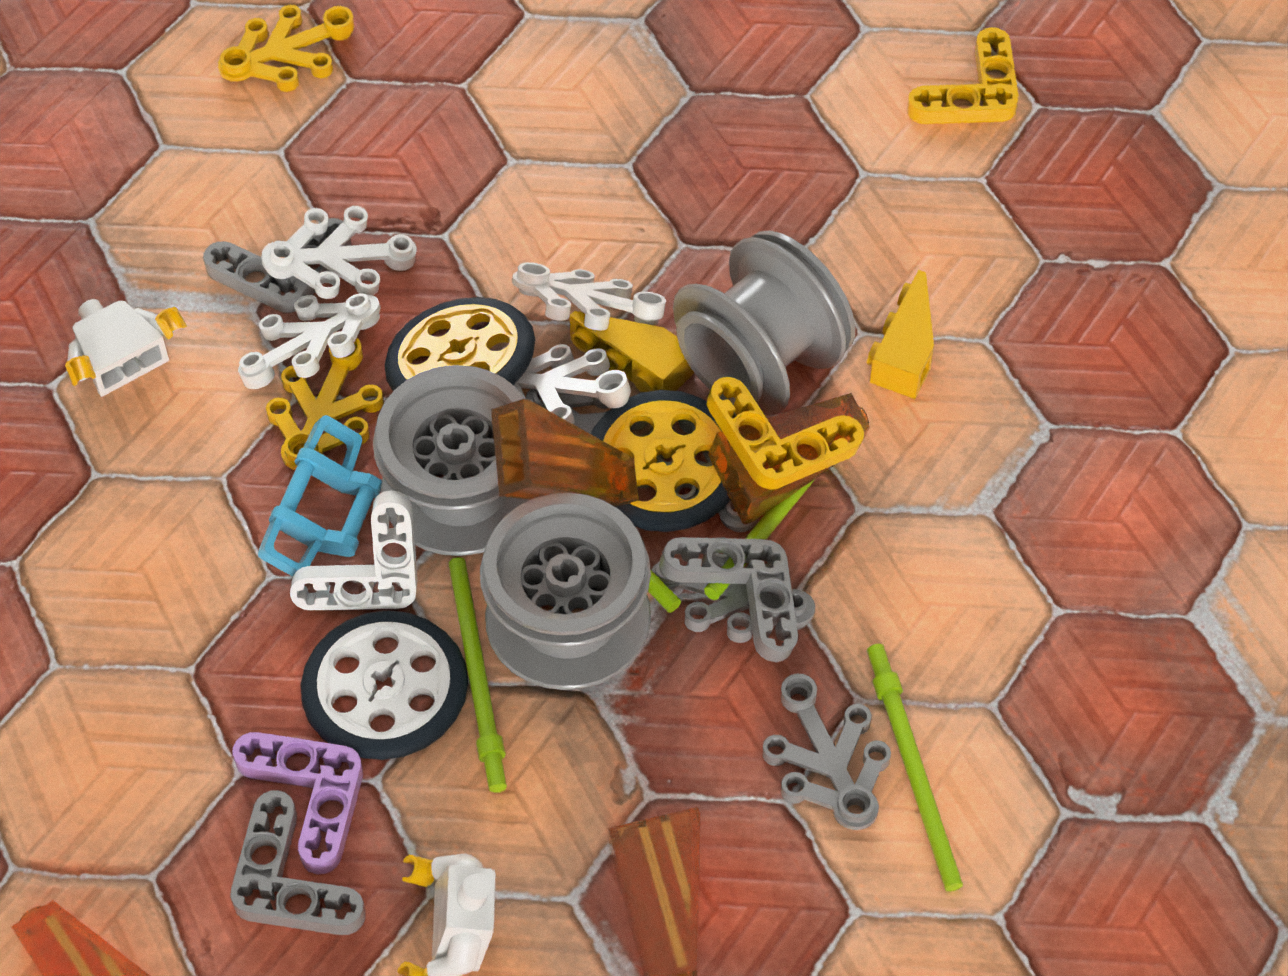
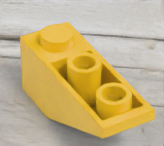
M919 269L911 284L904 283L897 301L899 308L896 313L890 312L882 330L884 337L881 343L876 341L873 343L867 358V364L872 366L870 383L916 399L931 369L934 349L926 272Z
M573 311L569 316L570 338L573 344L584 353L596 348L605 350L610 363L609 370L624 372L627 379L633 382L642 393L656 390L676 391L694 374L680 349L677 336L664 327L610 317L608 329L597 331L589 329L584 325V312Z

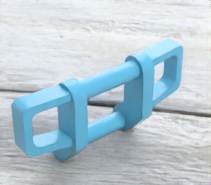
M327 415L321 417L314 424L304 447L299 450L296 456L295 464L297 467L279 506L273 508L269 517V526L258 550L259 558L293 577L297 570L310 566L317 552L344 557L355 555L359 545L357 536L373 498H376L381 493L382 480L372 474L353 471L362 444L360 434ZM323 431L345 443L347 451L342 466L315 450ZM311 475L341 493L356 496L341 531L326 530L295 512ZM279 530L308 546L299 563L275 550L274 542Z

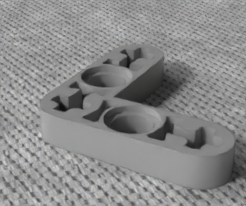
M329 218L327 231L322 235H315L303 249L318 248L343 221ZM351 239L344 246H351ZM226 241L216 242L207 247L204 252L203 259L209 277L284 313L295 312V301L302 296L315 293V289L295 276L286 279H277L270 276L263 267L260 256ZM322 265L315 269V271L319 274L324 271H329ZM254 271L266 274L259 282L251 283L245 280V277Z
M695 537L674 538L666 544L660 557L659 566L661 572L670 580L681 583L746 584L756 651L762 658L771 662L784 661L789 657L798 641V630L786 552L781 545L766 539ZM715 553L727 554L732 558L734 567L730 569L720 568L714 563L712 555ZM675 554H681L683 561L688 562L687 565H680L679 559L674 558ZM700 554H703V559H698ZM764 556L767 563L773 564L771 568L765 567L764 561L758 560L759 557ZM744 563H749L747 568L743 567ZM771 592L777 595L782 603L781 607L776 609L768 608L761 602L760 594ZM773 622H778L775 631L777 639L784 641L781 646L776 645L774 639L768 638L773 630Z
M279 790L263 793L254 804L231 887L230 897L236 913L244 920L336 935H349L356 932L362 927L366 918L364 902L356 890L343 886L282 877L297 822V812L292 798L287 793ZM280 806L282 807L283 814H279L276 817L274 834L269 832L270 822L267 813H273L275 807ZM261 846L274 847L277 850V855L272 862L266 865H259L252 861V854L257 848ZM253 889H258L261 898L255 899L253 905H247L243 896H251ZM275 892H278L276 896L277 909L273 910L270 900L275 901ZM303 894L311 899L310 907L301 914H292L285 909L287 901L294 895ZM324 898L326 908H322V917H318L320 913V899ZM343 903H350L352 912L346 913L344 919H338L335 910H341Z

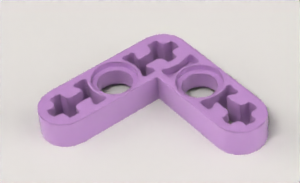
M250 732L242 735L236 740L232 754L236 767L243 776L313 788L298 842V852L303 867L309 872L326 874L333 871L342 858L363 778V768L358 753L353 748L343 745L260 732ZM254 749H261L262 756H256L254 762H248L246 755H252ZM296 753H303L310 757L308 766L300 771H292L285 766L287 759ZM319 758H323L325 766L320 765L321 773L317 774L319 771ZM271 759H276V767H273ZM342 762H347L349 769L344 770L342 776H336L334 769L339 768ZM329 800H336L344 806L342 813L333 819H326L318 814L320 806ZM321 830L326 832L325 841L329 852H322L320 858H314L312 850H317L319 847Z

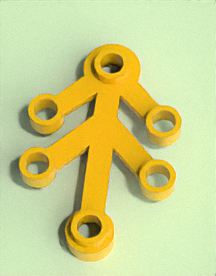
M296 5L283 6L279 10V20L266 46L254 50L256 43L264 42L268 38L269 33L265 20L252 18L245 24V33L239 45L229 47L221 53L218 61L219 73L224 79L229 81H243L250 76L274 81L278 89L283 92H291L299 86L297 70L290 66L277 68L263 63L275 60L311 69L314 77L326 78L333 72L330 55L326 53L313 54L298 49L329 37L337 41L349 38L354 30L353 14L350 9L343 6L331 7L324 13L323 24L288 37L291 30L301 26L302 15L300 8Z
M358 338L354 342L355 350L350 354L351 356L336 358L332 355L329 348L332 366L317 399L307 384V378L299 377L300 379L296 382L288 381L292 377H298L293 365L286 367L282 371L283 388L287 392L294 394L307 418L303 430L300 431L292 418L291 405L287 399L281 397L273 398L266 405L269 422L278 426L285 438L281 448V456L285 465L290 469H296V456L299 450L304 447L314 424L321 417L327 415L338 420L361 409L368 413H374L382 408L384 404L382 390L380 387L372 384L365 385L358 393L335 402L348 371L357 368L363 359L362 346ZM369 396H375V397H377V398H376L375 400H373V401H366V400H365V399H366L367 397H369ZM278 409H284V410H285V411H284L283 413H281V414H274V413H273L275 410H278ZM352 417L344 423L345 426L352 430L356 428L362 429V432L358 433L362 437V444L369 439V428L365 419ZM324 433L321 435L315 450L323 454V452L344 443L334 436Z

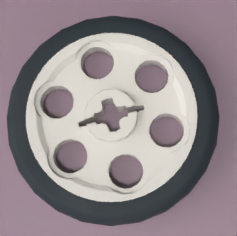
M379 611L366 613L346 620L331 630L316 645L304 666L300 685L301 700L309 723L320 737L328 743L353 748L360 758L377 760L400 758L425 749L441 738L456 721L466 699L468 688L467 667L458 645L444 630L431 621L407 612ZM389 637L397 640L398 647L391 653L383 654L374 649L377 641L382 638ZM421 656H429L436 661L435 666L427 672H417L411 667V664L416 658ZM345 657L355 658L360 663L355 671L345 674L338 672L335 666L340 659ZM388 677H391L393 687L385 685L381 690H377L376 680L384 682ZM418 695H428L434 699L433 706L422 712L413 710L409 704ZM342 696H351L357 700L355 708L346 713L335 711L333 704L335 700ZM379 715H389L395 720L393 727L385 732L373 730L370 724Z

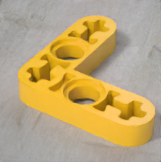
M993 27L980 31L977 35L975 47L979 84L918 86L909 93L908 116L913 121L921 124L1003 122L1013 118L1016 114L1019 94L1009 35L1004 30ZM990 44L994 45L995 49H997L996 55L991 56ZM990 70H1000L1006 76L996 79L990 77L987 72ZM965 99L970 101L972 106L969 108H959L953 104V101ZM980 100L984 101L983 106H980ZM942 101L946 102L945 107H941ZM922 103H927L928 107H923Z
M723 377L714 382L707 397L709 412L757 485L765 489L772 490L783 487L851 458L856 454L864 439L862 425L856 419L844 415L833 417L780 439L747 387L736 378ZM721 394H724L726 398L734 397L736 399L734 405L728 399L722 401L720 399ZM744 425L752 426L759 431L760 438L754 441L747 440L742 437L738 428ZM837 432L841 437L848 435L851 438L849 443L845 438L835 441L833 439ZM802 444L812 446L817 451L818 458L807 460L798 454L797 446ZM765 462L770 466L782 463L777 473L773 468L765 469L763 467Z

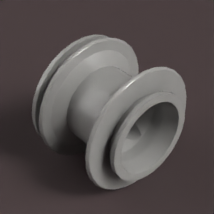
M768 230L759 231L750 238H744L734 245L729 258V271L733 287L723 293L710 286L697 283L687 284L680 288L674 297L673 313L680 349L691 369L707 388L711 390L714 382L720 378H736L747 387L764 415H776L785 409L790 398V383L786 367L794 360L805 366L817 369H829L836 366L843 358L844 353L853 344L855 321L846 295L828 268L811 251L796 240L779 232ZM724 394L720 396L722 400L728 399L734 405L736 400L734 397L726 398Z
M452 365L437 367L409 378L397 387L384 402L377 418L373 438L374 459L380 474L383 476L381 493L390 490L399 491L405 494L411 501L416 546L441 555L465 556L483 553L491 533L503 517L517 506L541 495V481L538 478L532 479L527 474L537 453L538 433L536 422L525 398L505 378L489 370L474 366ZM436 475H445V477H443V478H438V477H435V476H436ZM386 508V512L389 514V521L396 528L397 514L395 509Z
M556 493L533 498L517 506L505 515L494 528L487 541L480 566L481 589L487 604L485 611L486 632L490 645L497 657L512 673L527 682L544 688L558 690L584 689L601 684L617 676L631 665L639 655L649 635L651 623L650 602L647 596L651 571L650 559L645 544L632 521L618 508L604 500L584 494ZM544 605H550L554 608L549 611H546L540 607ZM577 608L584 609L583 611L576 613L571 612L572 610Z

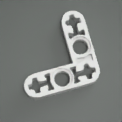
M393 490L384 491L377 495L373 502L371 527L375 565L302 567L295 572L292 578L290 597L293 603L304 610L400 609L412 604L416 596L418 579L413 510L411 501L405 494ZM386 508L395 509L397 514L396 528H389V514L386 512ZM388 543H399L404 546L407 552L403 556L395 558L386 555L382 548ZM355 580L361 582L366 590L361 594H350L343 589L342 585L347 581ZM374 581H378L379 592H373ZM329 582H335L334 593H329L331 586ZM392 582H400L403 591H395ZM305 584H313L314 590H316V592H308V589L305 586Z

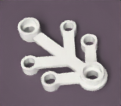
M360 206L348 207L344 212L343 223L318 248L303 249L315 235L324 234L328 228V214L322 209L313 208L305 213L304 225L287 241H274L264 247L261 262L270 276L277 279L295 276L315 289L319 297L332 299L339 293L340 278L355 286L358 293L375 295L379 290L380 276L375 270L369 268L359 270L348 262L384 260L391 269L404 271L414 265L417 249L412 239L403 234L393 236L387 243L344 246L355 233H360L366 229L368 214ZM350 218H358L360 221H353ZM312 220H318V221H320V222H322V223L315 224V223H312L311 221H312ZM320 264L329 271L319 274L308 265ZM369 280L373 284H364L362 281ZM323 283H330V284H332L333 286H332V287H325V286H323L322 284H323Z
M531 262L520 264L518 271L513 274V285L519 288L522 294L538 296L546 303L545 315L553 320L563 321L569 319L571 302L585 313L584 325L589 329L597 331L608 329L610 312L597 304L631 312L635 315L634 320L643 324L657 325L659 319L664 316L666 299L663 296L653 292H638L634 294L633 300H630L633 285L627 280L612 279L606 282H594L595 275L587 270L576 269L571 272L550 273L548 267ZM557 294L564 295V296H566L569 300H567V299H565V298H560Z
M359 293L349 297L345 303H318L315 296L305 295L295 301L294 308L301 321H311L315 318H330L324 322L284 323L282 317L278 314L264 317L259 322V328L264 339L273 341L279 338H295L265 355H262L260 352H251L244 355L239 361L240 366L238 368L244 386L249 389H259L268 385L275 375L272 367L293 355L295 356L292 359V365L297 376L301 378L313 376L319 371V361L327 344L332 355L336 358H343L353 353L355 350L354 342L359 331L372 327L380 318L381 306L377 297Z
M565 344L553 346L548 352L532 358L526 372L514 384L524 398L525 396L521 388L537 390L548 411L547 418L551 429L555 432L567 431L575 423L571 408L563 404L558 393L596 397L609 408L624 406L628 402L631 388L624 372L619 370L607 371L610 363L605 350L600 348L592 349L586 352L584 356L574 360L570 347ZM549 366H551L552 370L548 372H545L543 374H537V372ZM585 371L589 375L598 376L595 381L572 377ZM526 400L535 422H537L539 414L533 401Z

